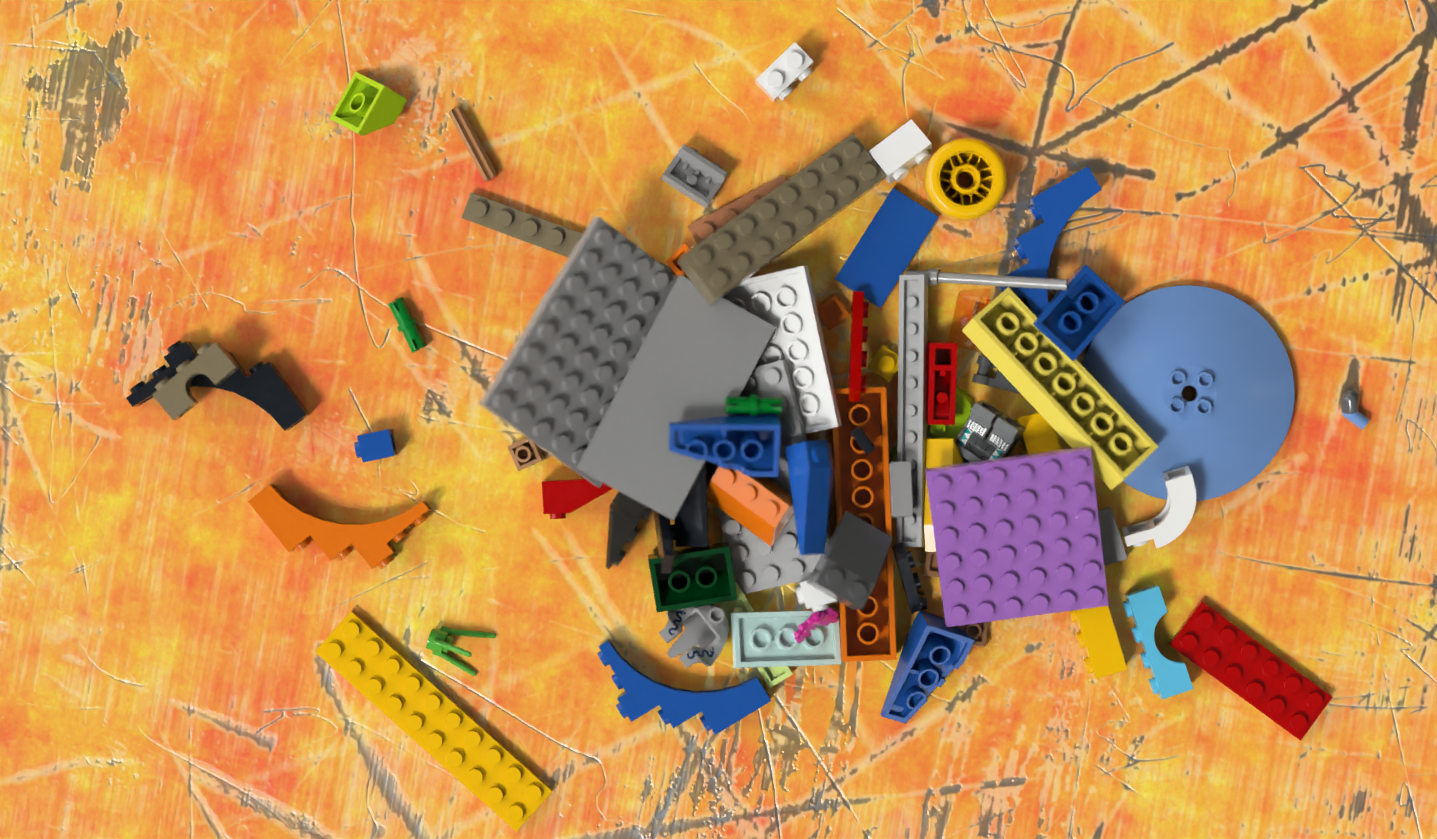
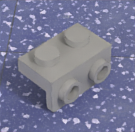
M682 145L663 173L661 180L699 205L707 208L722 186L728 173L717 163L710 162L702 157L694 148Z

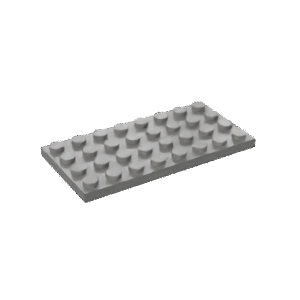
M784 359L755 367L739 397H750L751 394L757 395V397H781L782 404L771 405L782 406L781 415H778L780 421L779 477L768 478L791 494L785 447L808 440L788 363ZM730 413L729 416L749 414V413ZM705 460L710 481L719 466ZM716 506L725 542H729L735 581L744 594L810 578L822 554L800 556L794 513L773 546H769ZM828 524V532H827L826 546H827V544H828L830 538L832 537V532H831V529H830V525H829V524Z

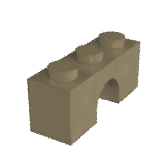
M207 342L197 351L198 357L192 362L189 359L184 361L176 368L178 373L171 379L166 377L155 386L157 391L152 396L172 420L180 419L198 403L190 391V384L196 376L204 374L215 385H220L240 368L219 342H214L213 344Z

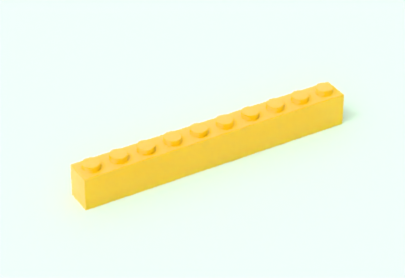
M1039 412L1015 418L1016 422L1026 428L1019 439L1022 440L1024 450L1020 451L1021 456L1061 450L1055 429ZM1102 606L1068 611L1071 621L1077 622L1079 632H1076L1075 635L1079 648L1084 647L1087 658L1083 659L1087 674L1092 673L1093 677L1098 679L1127 670L1109 607Z

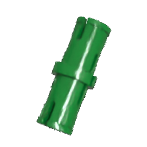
M401 297L395 300V302L389 303L388 307H390L399 325L397 329L403 333L411 353L426 347L427 344L416 325L418 321L416 318L413 319L404 298Z
M751 394L750 397L726 396L725 404L727 405L725 407L726 414L749 413L750 416H757V413L781 415L782 406H771L782 404L781 397H757V395Z

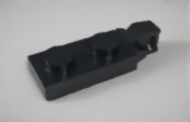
M902 542L894 544L892 548L911 614L919 610H926L925 594L917 590L921 588L918 574L911 571L912 567H916L911 551H905Z

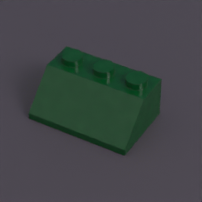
M729 542L711 544L708 547L674 550L675 556L671 573H661L659 553L648 555L657 613L738 600Z

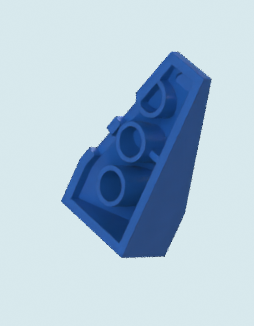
M742 414L669 423V451L697 460L703 459L718 464L719 467L725 469L728 467L741 471L742 474L751 477H779L778 414H757V416Z
M919 610L907 634L881 711V716L906 724L927 702V697L937 686L941 687L946 682L945 678L955 668L958 670L964 663L975 639L957 626L946 627L943 617Z

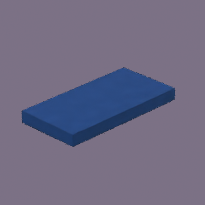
M892 188L835 280L852 291L864 292L866 300L881 308L899 280V275L903 274L938 219V216L895 188Z

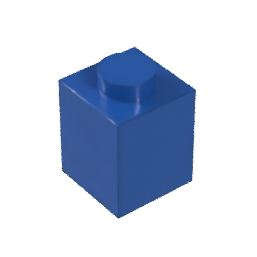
M392 429L357 436L358 442H354L357 458L362 457V462L397 455Z

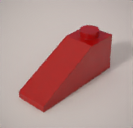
M928 340V425H955L957 343L954 341Z
M586 479L542 481L543 514H550V519L566 518V513L577 510L613 488L604 483L599 488Z

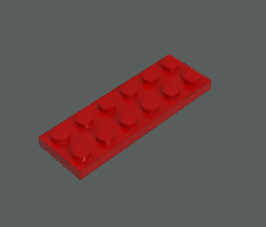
M1199 601L1169 642L1171 647L1300 741L1332 699V696L1202 601Z

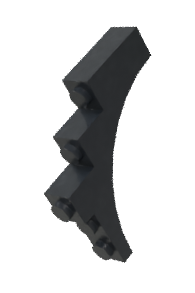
M179 340L167 349L169 353L164 356L170 366L168 368L165 365L161 366L152 373L154 378L145 384L141 381L130 389L132 394L126 399L132 407H138L152 399V394L157 391L155 386L166 377L171 379L178 373L176 368L187 359L192 362L199 356L191 342L185 341L182 343ZM228 352L240 368L223 383L215 385L209 377L200 374L190 384V387H214L234 392L254 402L269 413L284 431L290 430L310 415L272 362H267L266 364L263 361L259 362L249 370L251 375L248 376L234 355Z

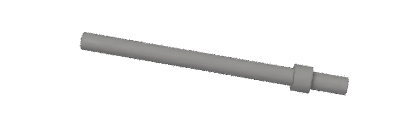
M928 268L927 271H906V275H929L928 285L954 283L1068 290V279L940 272V269Z

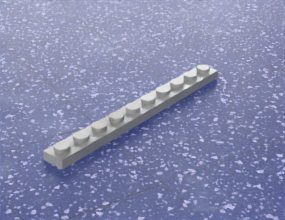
M925 274L899 275L897 462L908 461L911 463L913 515L897 518L896 544L902 542L904 547H925L924 509L927 444L929 275Z

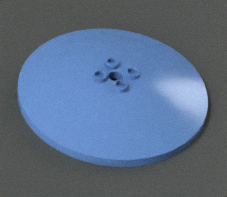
M1193 285L1171 286L1150 291L1132 299L1121 306L1092 339L1081 363L1157 444L1158 448L1123 480L1128 486L1152 497L1167 500V489L1162 473L1187 465L1194 480L1196 501L1216 498L1237 490L1256 477L1271 462L1280 449L1290 427L1295 391L1293 372L1283 343L1270 324L1255 309L1233 295L1220 290ZM1188 385L1196 390V397L1192 401H1186L1182 397V390Z

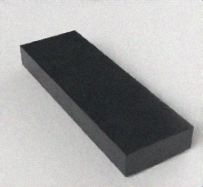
M654 511L661 573H671L675 554L670 519Z

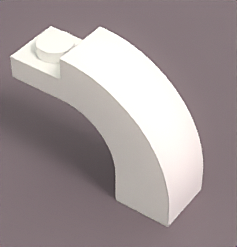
M1188 465L1162 473L1167 489V500L1164 508L1157 516L1121 528L1127 547L1131 545L1134 547L1142 546L1148 540L1153 539L1157 549L1175 540L1186 529L1196 507V488Z

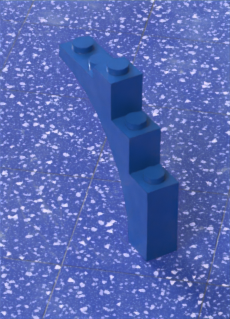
M1089 166L1029 200L1031 206L1028 209L1035 221L1040 219L1042 224L1014 240L1017 245L1013 246L1017 256L1020 260L1025 259L1027 264L1006 276L1047 278L1050 256L1058 235L1078 208L1102 190ZM998 286L1001 293H1002L1006 288H1008V287ZM1009 287L1019 299H1023L1024 304L1037 318L1048 304L1047 289Z
M609 639L598 646L601 650L597 653L605 667L610 665L615 673L611 676L619 690L624 688L626 691L618 696L617 699L620 703L616 704V707L624 719L629 717L631 722L657 706L661 707L658 713L665 725L670 723L673 728L702 712L703 716L700 717V720L707 731L712 729L716 735L771 702L770 696L757 676L738 685L718 690L694 691L674 688L657 682L635 669L620 655Z

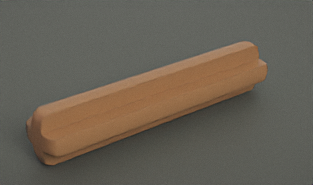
M461 106L453 108L449 111V115L483 180L490 181L494 179L497 173Z

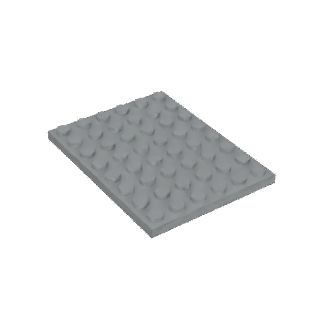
M594 216L479 405L588 482L600 488L603 484L602 482L581 472L576 467L678 277L602 218Z

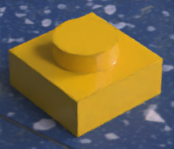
M882 345L867 367L889 383L898 371V355Z

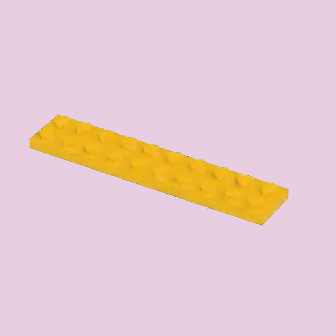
M350 611L316 649L315 652L516 832L553 792L547 784L353 611Z

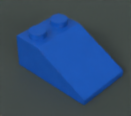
M1084 265L1069 277L1068 290H1058L1033 325L1067 357L1074 361L1125 301L1087 265Z

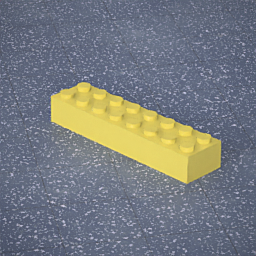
M1009 287L1006 288L973 317L962 331L1072 449L1090 446L1093 471L1111 490L1114 489L1158 448L1157 444L1077 359L1072 361L1033 325L1037 317Z

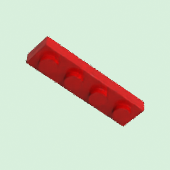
M853 291L851 303L848 401L859 402L861 392H866L867 376H861L862 367L867 366V351H862V342L867 343L868 326H863V318H868L869 302H864V292Z

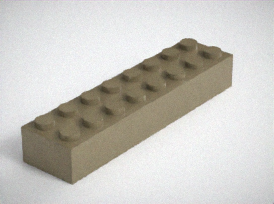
M853 133L684 253L677 263L709 306H711L878 186L886 176Z

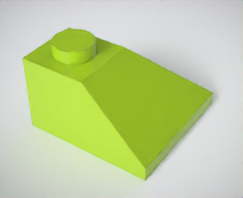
M355 72L330 119L364 136L394 124L402 113L407 99L386 86Z

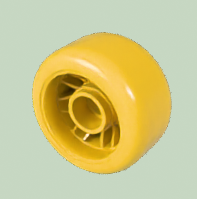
M973 138L955 139L941 146L929 160L924 174L925 191L934 208L944 216L958 221L976 220L990 213L1002 200L1007 187L1006 167L999 153L989 144ZM966 173L970 175L972 179L970 187L963 188L958 184L957 178L959 174Z

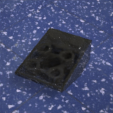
M619 491L610 504L607 569H610L612 565L618 567L626 554V551L622 548L627 541L632 544L640 531V528L637 527L638 522L641 518L646 520L652 509Z

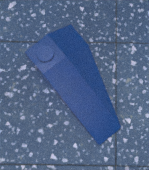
M827 440L804 441L785 447L800 556L825 554L835 475L831 443Z

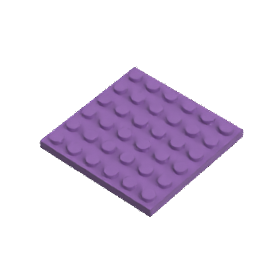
M1090 446L925 469L946 627L1109 606Z

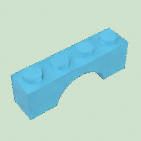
M1154 584L1125 594L1126 601L1122 602L1124 611L1128 618L1132 617L1135 627L1131 628L1135 642L1141 643L1143 653H1140L1142 664L1145 669L1149 668L1152 678L1148 679L1152 693L1154 695L1158 694L1161 699H1165L1192 690L1193 686L1185 663L1165 658L1155 644V627L1160 618L1167 612L1159 586Z

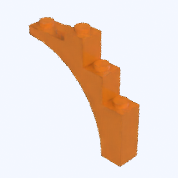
M269 484L248 501L288 552L294 549L300 552L311 543L308 538L312 537L330 561L336 557L340 561L352 552L350 546L353 545L372 569L377 566L382 569L394 560L391 555L396 550L389 542L393 540L395 544L408 534L406 529L414 523L417 527L429 518L427 512L431 509L424 500L405 513L387 520L367 524H351L323 519L303 510L287 499L274 484Z

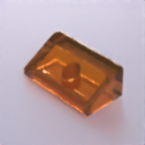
M958 293L948 341L956 342L957 348L980 352V349L962 330L973 317L990 303V299Z

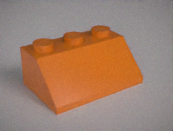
M718 467L710 480L707 500L769 546H773L794 513L792 495L768 477H751L742 474L741 471L728 467L727 469Z

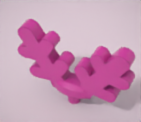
M832 607L825 611H815L806 622L798 626L799 630L794 632L795 640L798 643L803 642L806 637L812 634L810 631L817 628L816 624H819V626L824 624L826 627L830 623H836L838 621L837 616H839L838 611L832 609Z

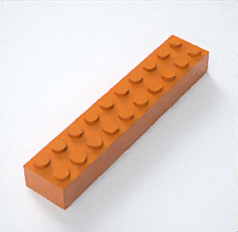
M886 387L866 388V392H861L859 402L848 401L849 388L834 389L842 426L832 428L836 527L844 512L848 511L892 537ZM856 427L862 429L874 446V450L865 455L849 433ZM892 541L876 584L863 609L853 610L839 602L842 662L897 660Z

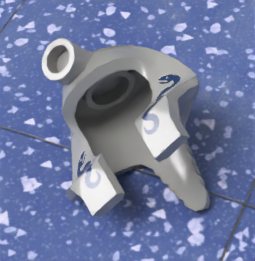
M715 604L667 611L668 622L659 634L667 644L681 634V637L669 648L668 656L673 658L681 655L678 658L686 668L700 662L707 667L711 666L721 653L728 637L729 621L726 613Z

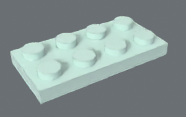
M813 611L732 613L733 668L840 665L839 616H837L838 621L836 623H830L826 627L824 624L821 626L816 624L817 628L810 631L812 634L806 637L803 642L798 643L795 640L794 632L799 630L798 626L806 622L810 615L814 613Z

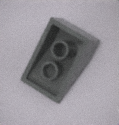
M845 511L825 548V554L821 555L807 583L853 610H862L876 584L893 538L850 512Z

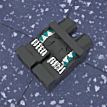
M984 400L975 402L970 411L972 413L956 439L963 462L1007 458L1026 428L1007 415L1002 416L1003 413Z

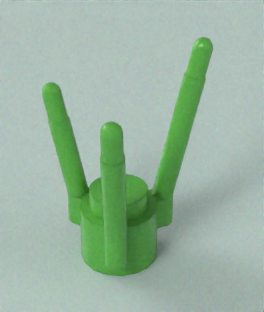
M444 626L440 630L433 628L429 635L426 649L432 650V654L442 657L463 671L475 676L477 674L476 671L447 654L450 650L467 657L472 656L471 652L452 645L453 637L449 635L495 638L496 634L450 629Z

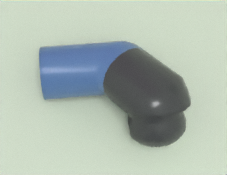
M1350 389L1342 395L1341 413L1344 418L1362 430L1370 419L1359 412V393Z

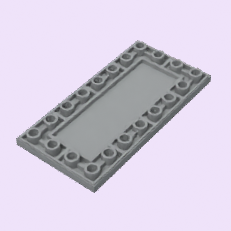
M679 275L576 469L661 515L674 520L705 460H697L669 451V423L729 416L730 413H725V407H727L725 404L726 396H740L776 327L724 298L709 306L691 280Z

